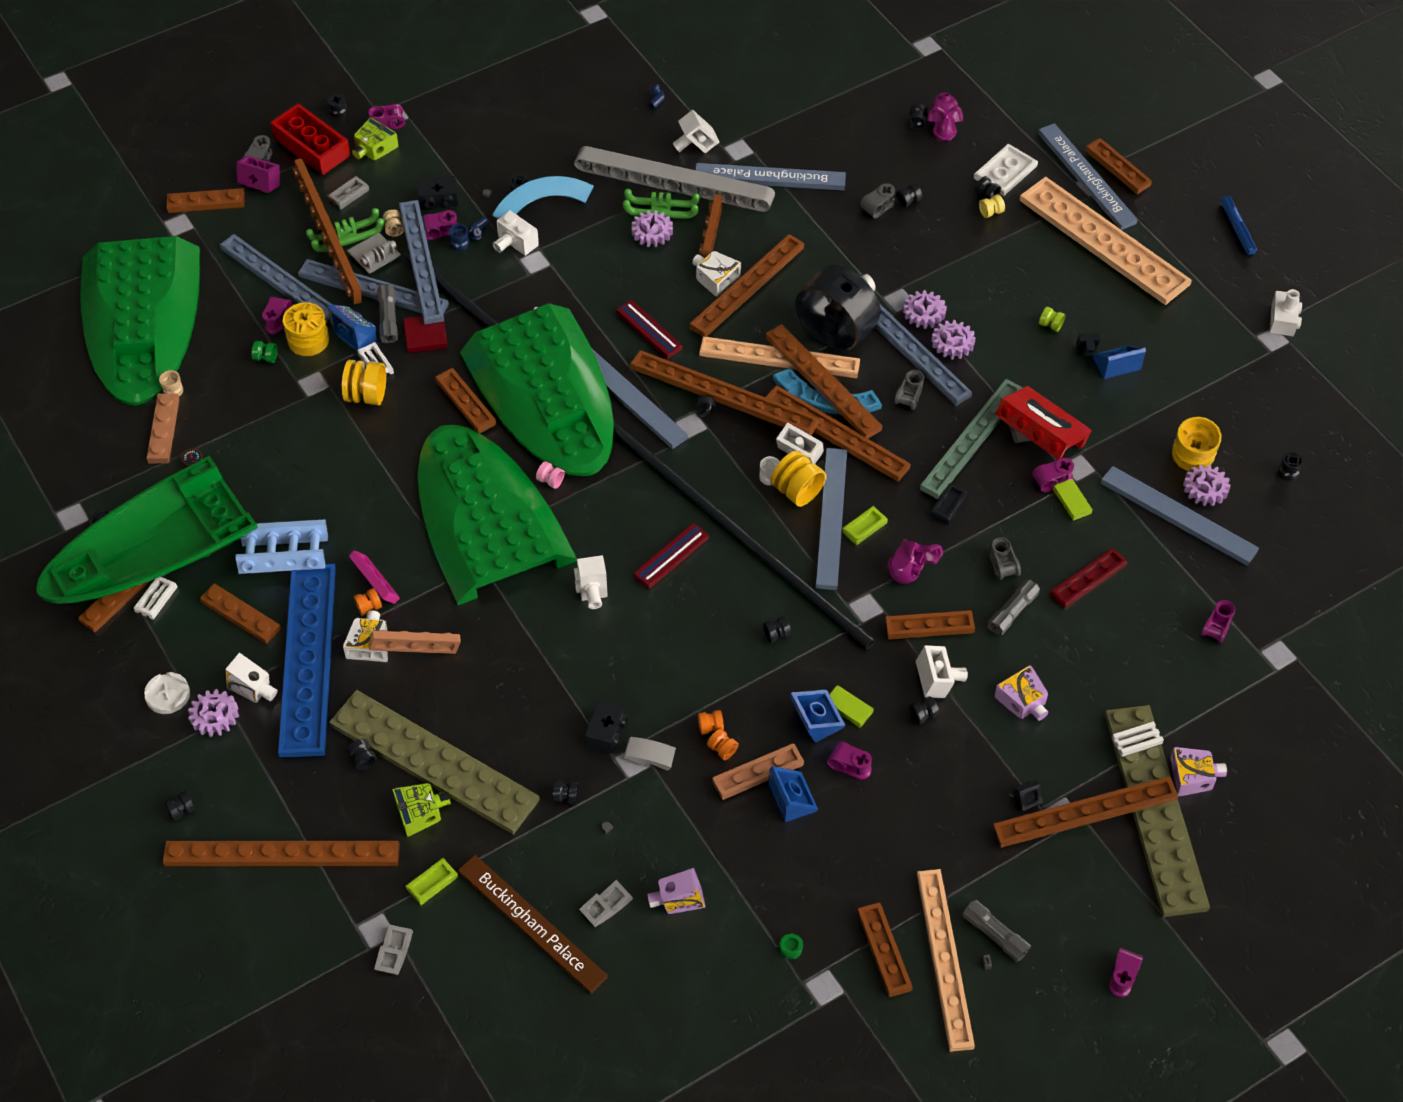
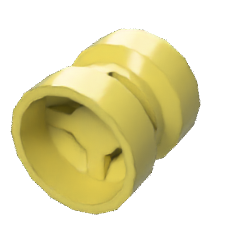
M997 194L992 196L991 199L985 198L980 200L979 209L984 218H989L994 213H1003L1005 211V204L1002 197Z

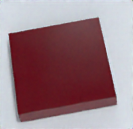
M423 316L404 318L408 353L448 348L444 322L425 325Z

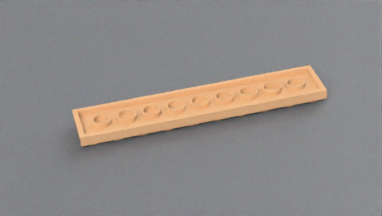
M1044 177L1020 195L1022 203L1164 305L1168 304L1191 285L1192 280L1047 177Z

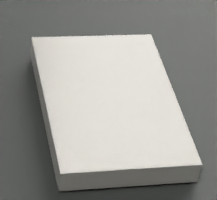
M1007 144L974 173V179L979 181L984 176L989 177L992 183H997L1002 187L1000 195L1004 196L1037 167L1038 161Z

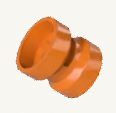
M374 588L367 590L363 595L357 594L353 596L361 616L366 615L372 609L378 610L382 608L381 601Z
M714 710L712 714L698 713L701 735L709 734L711 731L716 732L718 729L724 730L721 710Z
M718 729L709 738L707 746L713 751L716 750L723 760H727L736 752L739 743L733 738L729 739L724 730Z

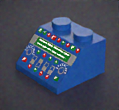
M328 306L333 333L355 351L377 341L376 327L373 323L363 319L359 312L353 311L347 306Z

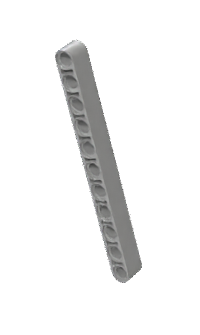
M588 146L580 148L574 161L575 167L580 171L690 196L697 193L700 198L712 201L715 194L722 195V203L766 212L770 209L775 196L774 190L767 186Z

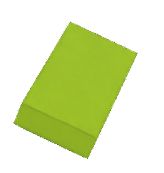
M1073 479L1054 485V492L1073 521L1092 514V508Z
M872 506L843 527L842 533L855 545H858L887 524L888 519Z
M838 685L829 694L839 714L859 728L873 713L874 709Z
M442 858L406 885V889L422 905L458 878V874Z

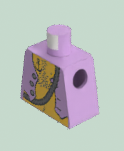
M1031 665L997 685L994 697L1017 717L1024 718L1032 713L1039 721L1048 714L1044 707L1048 696L1047 690Z
M1173 748L1170 763L1178 796L1210 791L1214 787L1216 777H1226V764H1213L1210 751Z
M694 868L660 879L658 881L660 891L648 894L650 907L664 905L668 914L705 908L702 888Z

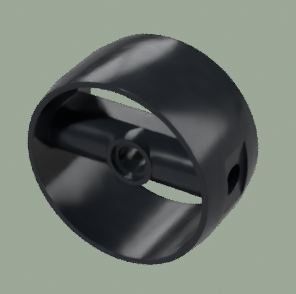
M829 265L817 272L802 287L795 300L797 315L806 330L820 343L838 351H847L858 345L874 329L881 316L879 300L870 285L854 271L839 265ZM824 295L831 298L830 302L827 301Z

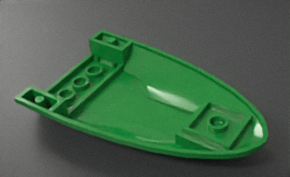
M177 236L97 243L82 257L81 315L88 354L95 373L106 390L115 399L128 405L137 406L157 397L163 391L159 381L160 375L168 370L177 372L190 342L199 297L200 248Z
M548 303L474 333L460 351V355L488 405L517 441L536 458L552 464L554 468L564 470L566 474L590 476L600 471L607 463L613 446L614 421L611 401L597 359L570 309Z
M460 425L440 426L427 437L421 450L418 467L420 503L430 543L457 605L477 599V588L552 560L557 569L577 561L564 532L540 492L516 462L497 444L480 433Z
M207 456L123 503L68 543L41 573L36 587L37 594L41 599L57 604L74 603L104 597L151 581L204 557H208L214 552L256 531L258 526L249 512H245L229 489L211 457Z

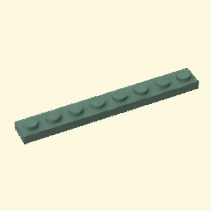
M1007 379L1001 384L920 486L921 491L936 499L942 495L947 486L954 480L1001 421L995 413L1002 398L1023 387Z

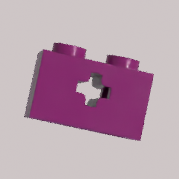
M247 155L237 162V183L249 188L259 189L265 193L272 192V190L280 186L279 165Z

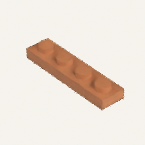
M178 394L157 395L147 453L148 463H169L180 399Z
M379 630L372 632L369 640V650L456 654L461 639L460 634Z
M793 743L712 778V782L721 799L724 800L768 781L769 769L772 766L794 770L803 766L804 760Z

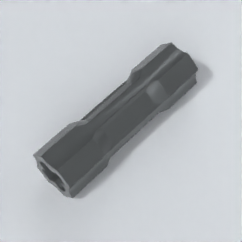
M390 284L380 285L377 288L380 312L381 342L386 344L394 343L398 340L395 316V289Z
M1030 579L1023 581L1016 589L1014 595L988 621L987 626L990 631L998 636L1006 632L1014 619L1039 594L1040 588L1037 583Z
M972 901L963 912L962 916L967 921L988 935L1016 962L1020 961L1030 950L1031 945L996 919L979 901Z

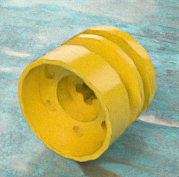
M309 302L298 303L286 310L283 315V325L290 350L301 356H313L322 352L329 343V333L323 310L318 305Z
M347 360L342 376L343 400L345 402H352L353 400L355 403H360L363 396L365 404L381 405L386 388V368L384 363L369 362L365 369L363 361H357L356 363L355 360Z
M1192 417L1183 421L1178 428L1176 439L1172 446V457L1176 464L1187 471H1191L1192 467L1198 469L1200 464L1204 468H1207L1208 464L1211 466L1221 443L1222 435L1219 427L1213 421L1203 417Z
M793 451L786 455L778 463L771 476V484L781 493L786 494L787 498L795 505L800 507L812 501L821 491L826 481V473L816 464L811 463L810 459L805 457L800 451Z

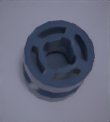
M463 224L452 225L449 229L452 249L456 251L467 249L469 247L468 228Z

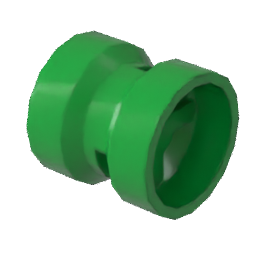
M256 340L252 347V359L274 363L278 351L277 344H264L262 341Z

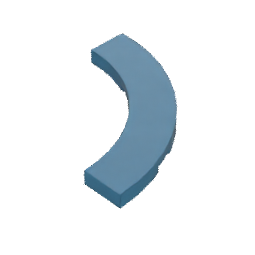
M562 176L535 179L519 186L508 194L496 207L491 216L499 219L510 210L517 214L532 201L549 196H564L585 203L594 186L575 178Z
M791 368L773 374V380L780 388L821 412L841 415L817 390L807 386V383L800 379ZM873 390L852 394L869 412L879 410L882 407Z

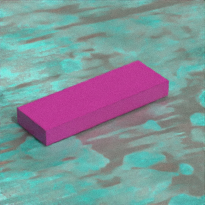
M353 551L349 555L382 599L394 604L400 599L366 555L357 551Z

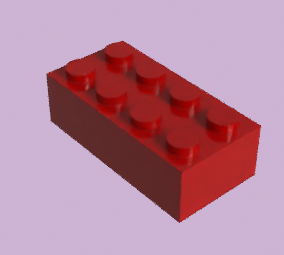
M299 103L270 122L273 139L300 159L302 158L305 163L321 175H324L351 156L348 140Z

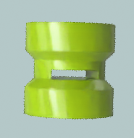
M1047 306L1040 317L1039 325L1049 326L1051 330L1058 332L1064 323L1066 315L1062 312H1054L1052 308Z

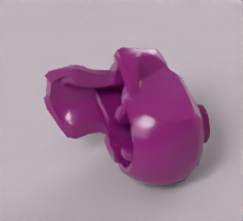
M940 93V95L935 96L932 100V108L928 114L927 121L935 122L932 129L933 135L940 141H950L957 134L955 122L963 121L962 110L958 107L956 99L949 93Z
M903 539L900 546L895 550L893 557H890L888 561L890 576L895 582L900 584L912 583L919 576L924 563L937 564L943 555L942 546L939 544L921 545Z

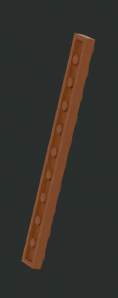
M302 158L296 159L295 168L292 169L295 180L298 179L300 192H304L306 205H310V214L312 218L315 217L317 230H321L323 243L328 245L327 251L329 256L333 257L335 270H339L340 281L342 284L345 283L346 295L351 297L354 304L361 303V288Z
M641 350L630 363L631 369L695 394L712 397L716 402L782 427L789 423L811 436L819 424L818 417Z
M166 841L163 864L164 866H398L400 845L399 841Z

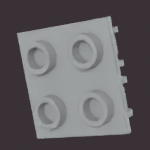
M380 233L347 250L368 274L401 256L395 249L397 247L396 243L393 240L387 241Z

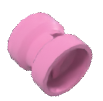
M545 461L540 465L536 473V479L542 483L547 482L550 487L556 489L562 483L565 471L560 468H554L552 464Z

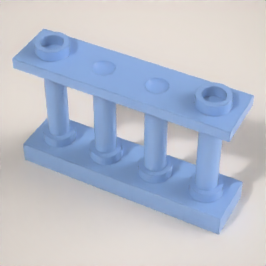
M326 520L257 524L258 529L241 538L242 546H246L245 554H236L239 574L324 569L326 567L323 549H319V542L328 541ZM310 542V550L297 551L298 543ZM276 544H289V549L285 552H276ZM267 545V553H254L255 546Z

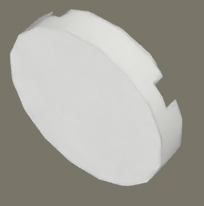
M167 672L164 675L159 674L153 677L146 685L144 691L145 700L148 707L154 712L171 714L186 705L190 697V688L186 679L180 674Z

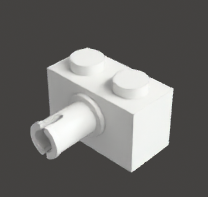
M694 110L678 121L684 135L674 141L673 145L679 152L692 142L704 153L719 143L713 128Z
M511 210L497 220V231L500 238L493 242V247L499 253L511 245L523 255H527L539 245L537 229Z
M1291 289L1287 292L1275 291L1271 303L1270 333L1294 336L1296 329H1300L1302 318L1298 316L1302 310V302H1299L1300 293L1297 290Z
M789 423L785 425L776 439L779 449L788 454L793 451H800L813 464H816L824 452L821 441Z
M603 555L577 559L578 568H574L576 593H581L582 601L588 600V607L590 609H598L602 606L600 598L607 597V578Z
M924 646L916 660L925 697L945 698L955 683L954 681L965 682L968 673L965 667H950L946 648L943 646Z

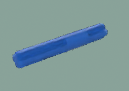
M1223 196L1220 202L1246 254L1254 255L1257 247L1231 196Z

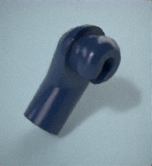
M654 84L650 88L653 99L648 103V106L652 110L656 109L665 99L664 92L658 84Z
M481 217L470 225L469 235L472 239L479 240L481 238V229L489 224L485 217Z

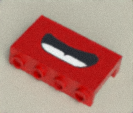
M1029 386L1002 398L995 413L998 418L1057 459H1061L1065 450L1073 445L1078 448L1084 447L1092 431Z

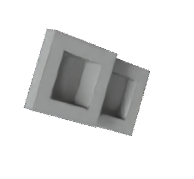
M630 737L623 758L643 766L649 763L668 771L671 768L676 748L653 740Z
M615 880L600 895L596 893L579 910L596 927L616 914L633 898Z
M388 925L384 944L380 946L374 970L395 975L399 974L411 941L412 929Z

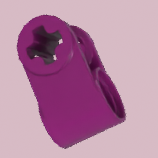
M398 104L374 106L369 110V118L375 119L389 129H400L405 125V118L402 116L403 108Z
M447 210L424 215L422 221L426 239L434 240L449 236V225L458 224L456 223V213Z
M270 297L262 313V318L266 322L265 330L267 333L277 334L282 331L284 326L283 315L292 306L291 300Z
M1061 458L1057 461L1038 466L1034 469L1032 475L1041 491L1048 492L1053 490L1054 485L1073 478L1074 463L1068 458Z
M1219 601L1210 618H1208L1201 635L1210 636L1222 644L1235 613V606L1230 601Z
M837 742L827 760V764L836 771L863 780L871 775L872 756L868 752L855 748L845 742Z
M1119 948L1109 983L1110 992L1114 996L1122 998L1130 993L1142 963V955Z

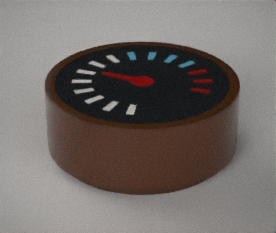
M188 449L181 455L182 464L185 468L203 459L201 452L197 449Z

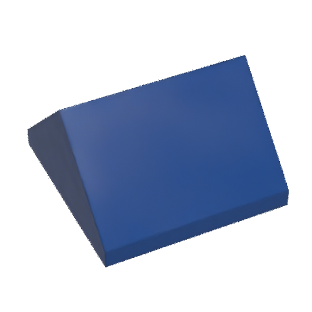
M1127 345L1093 354V359L1103 378L1106 379L1141 370L1146 350L1144 347Z
M827 690L790 693L789 696L815 743L845 727V723Z
M774 766L769 769L768 785L785 822L818 810L800 771Z

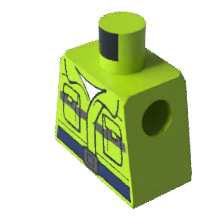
M370 117L354 135L356 148L352 150V153L357 159H361L366 155L372 160H377L399 147L397 133Z
M428 783L393 789L394 798L407 837L439 822L441 817L438 808L451 804L447 791L434 795L431 785Z

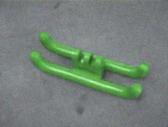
M630 189L624 191L627 200L623 201V208L630 215L640 216L641 212L647 214L648 210L651 213L657 210L659 215L663 212L664 217L690 219L698 213L697 204L700 196L697 193L693 194L691 200L671 199V193H667L666 198H663V192H659L658 198L656 197V192H652L651 198L633 196ZM630 203L651 206V209L633 208ZM671 207L691 208V210L686 212L671 211Z
M377 208L372 209V215L369 218L354 222L353 217L349 218V224H347L345 219L341 220L342 226H340L338 221L334 222V230L342 247L368 239L382 232L385 223L382 218H379V210ZM377 221V225L373 229L357 234L356 230L368 227ZM308 229L306 235L311 240L312 248L317 252H328L327 244H319L322 241L321 234H314L312 229Z

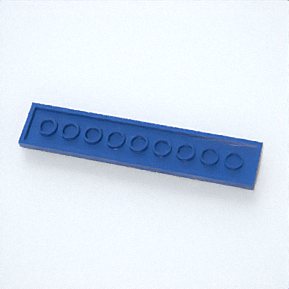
M325 564L326 567L324 569L291 570L278 749L279 757L325 756L336 578L335 564Z

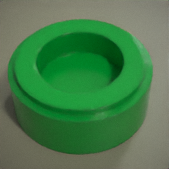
M796 934L784 935L779 943L781 955L787 959L799 957L803 951L802 939Z

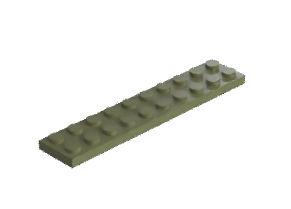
M358 690L354 692L329 722L330 727L354 741L363 738L367 739L371 746L370 750L421 781L430 784L438 791H447L450 798L513 835L540 801L537 794Z
M1150 705L1106 710L1105 712L1111 739L1115 733L1154 721ZM1150 737V738L1141 740L1140 742L1131 743V744H1128V745H1125V746H1122V747H1123V748H1126V747H1129V746H1133V745H1136V744H1139V743H1142V742H1145V741L1154 739V737ZM1113 742L1125 788L1168 776L1171 778L1161 744L1121 757ZM1178 799L1133 812L1162 917L1209 911L1210 905Z

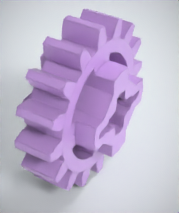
M648 210L647 214L641 212L640 217L635 216V222H632L634 240H640L641 245L647 243V247L651 244L657 247L659 242L663 245L665 244L664 240L669 241L670 235H673V222L670 221V217H664L663 212L659 215L657 210L654 213Z
M923 290V294H920L916 291L915 296L910 294L909 299H905L903 309L905 319H910V324L915 322L917 328L920 325H923L924 329L927 328V325L934 328L935 323L939 324L941 320L945 319L947 306H944L945 300H940V295L933 296L934 292L927 294L926 290Z
M953 320L952 324L948 321H945V325L939 323L938 328H934L932 334V347L937 348V353L943 352V357L950 355L951 359H954L956 355L958 358H962V354L968 356L969 351L973 350L975 344L974 331H970V326L964 327V322L956 324V320Z
M1200 464L1198 469L1192 467L1191 472H1187L1183 483L1185 486L1184 492L1189 493V499L1195 498L1196 504L1202 501L1203 506H1206L1207 502L1214 506L1216 501L1222 503L1223 498H1227L1230 489L1228 484L1230 479L1224 478L1225 472L1219 473L1218 467L1211 469V466L1208 464L1207 468H1204Z
M215 689L214 694L206 691V696L198 695V702H191L193 708L188 710L190 714L189 720L194 730H199L201 735L208 732L209 736L212 737L214 732H217L220 736L222 735L221 730L230 731L229 725H235L234 718L239 717L237 703L232 695L228 697L226 691L222 692V694H219L218 689Z

